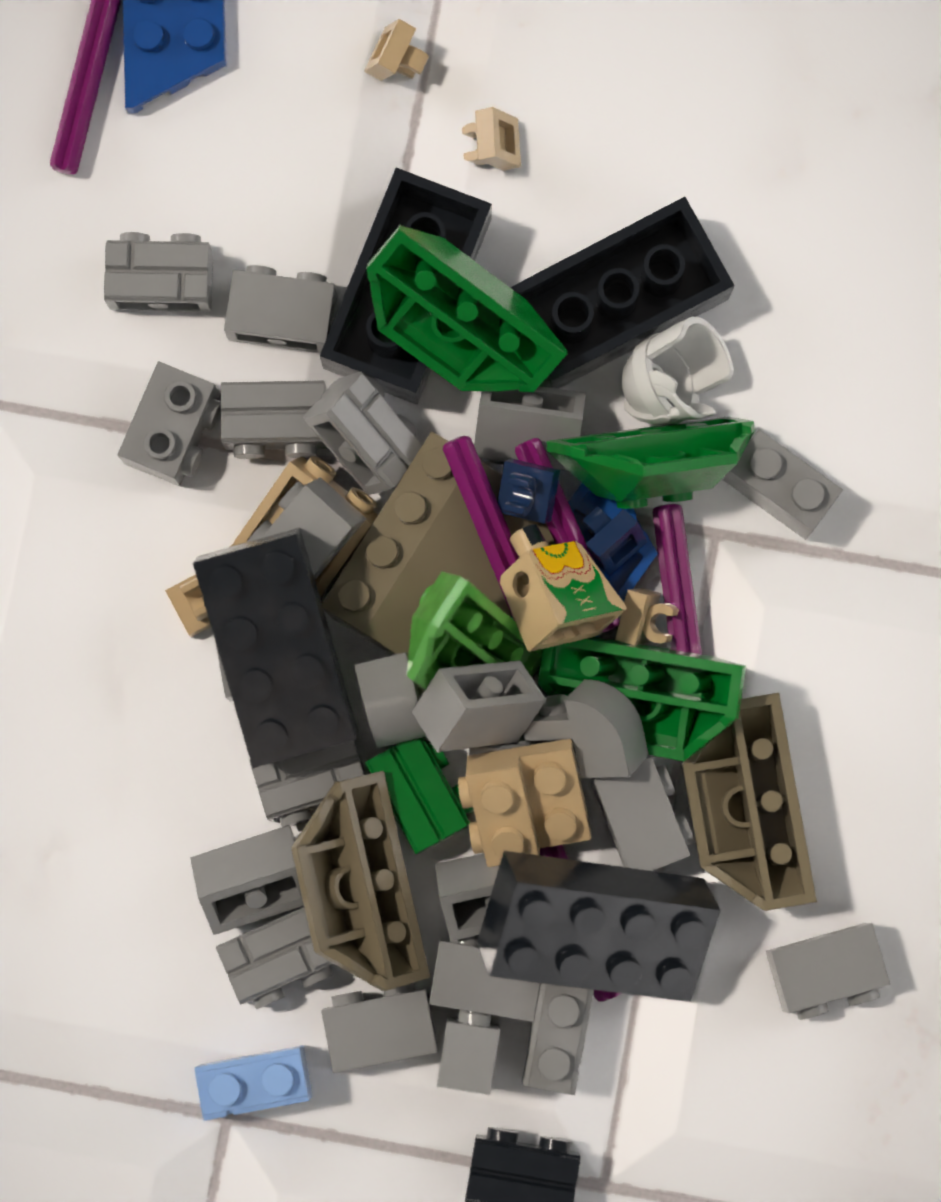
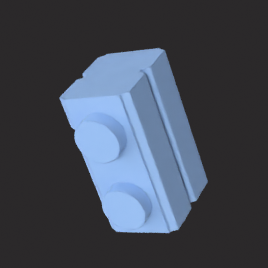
M303 1045L200 1064L195 1067L204 1121L226 1117L228 1114L237 1115L306 1102L312 1098Z

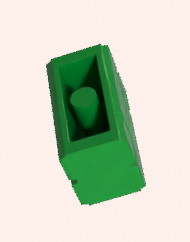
M422 737L398 743L365 762L370 773L384 771L393 814L416 855L469 826L470 821L466 815L473 812L474 809L473 807L465 809L462 807L458 784L450 787L441 769L450 764L444 753L437 752L430 741L425 742Z

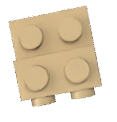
M301 456L288 463L233 543L236 542L238 545L246 543L257 528L266 520L273 524L284 511L278 505L279 502L297 482H301L305 486L321 477L366 518L365 522L315 580L320 599H322L349 562L377 518L378 514L373 511L377 504L364 491L352 487L348 492L333 480L336 471L322 459L311 456L309 460H306Z
M572 739L467 756L466 776L458 777L459 795L464 809L471 807L474 809L476 822L469 823L471 846L474 854L484 853L487 867L499 866L504 850L539 855L540 848L591 840L592 829Z

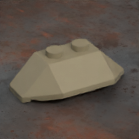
M773 693L741 699L739 718L688 761H683L682 763L700 868L763 911L816 903V893L780 694Z
M384 771L334 782L291 847L314 952L381 991H388L430 978Z

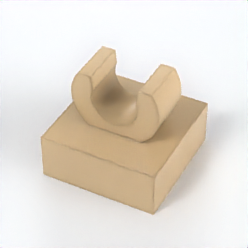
M401 19L386 26L364 72L380 81L392 76L396 71L411 79L415 73L421 74L429 55L409 45L417 28Z
M495 107L476 110V123L465 125L462 128V134L470 138H477V149L464 153V160L476 165L488 164L503 171L521 167L518 118Z
M196 574L165 590L191 638L211 627Z
M644 588L628 589L624 602L627 610L621 615L615 640L631 645L649 643V640L654 643L670 642L673 635L660 632L656 627L655 621L661 613L667 616H677L679 609L670 603L659 604L661 596L659 592Z

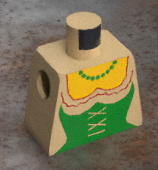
M536 524L525 526L510 537V542L519 559L501 575L500 584L528 652L595 637L627 610L624 602L580 543L571 541L549 546Z

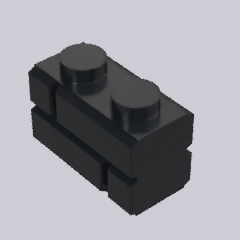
M488 1127L486 1136L475 1135L465 1202H574L581 1155L579 1152L570 1151L571 1141L540 1136L539 1145L518 1142L519 1132L496 1127Z

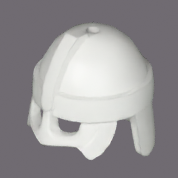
M692 316L661 333H655L639 341L623 368L622 390L626 399L624 400V410L638 421L652 425H671L688 419H701L715 415L716 411L713 407L699 403V395L730 380L734 373L729 351L716 329L703 318Z

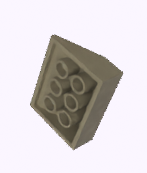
M432 431L322 603L324 611L332 619L391 655L404 652L409 654L412 616L419 607L422 594L430 585L434 584L441 572L457 575L469 581L508 616H512L444 454L443 445L448 440ZM481 461L498 502L502 474ZM503 514L511 536L525 526L536 524L548 545H555L546 523Z

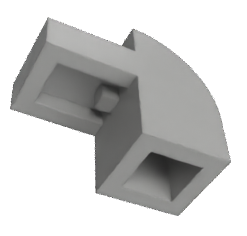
M407 652L354 665L369 726L378 748L426 737V734L412 714V710L420 700L421 695H419L417 684L407 677L409 656Z
M584 680L569 696L557 694L545 697V703L523 733L525 741L573 739L581 778L630 777L649 756L643 725L634 705L616 688L596 680Z

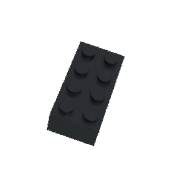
M396 167L321 351L320 360L323 369L343 377L362 372L365 376L375 379L382 386L385 393L418 405L432 369L378 331L367 265L400 225L445 238L475 261L492 220V204Z
M686 196L510 288L529 302L567 350V355L544 380L546 387L559 389L634 350L636 344L644 338L655 333H661L680 321L692 316L697 317L729 300L735 285Z
M296 528L199 555L193 561V567L252 768L356 740L357 724L301 529Z
M504 850L477 944L490 977L691 1002L721 910L704 878Z

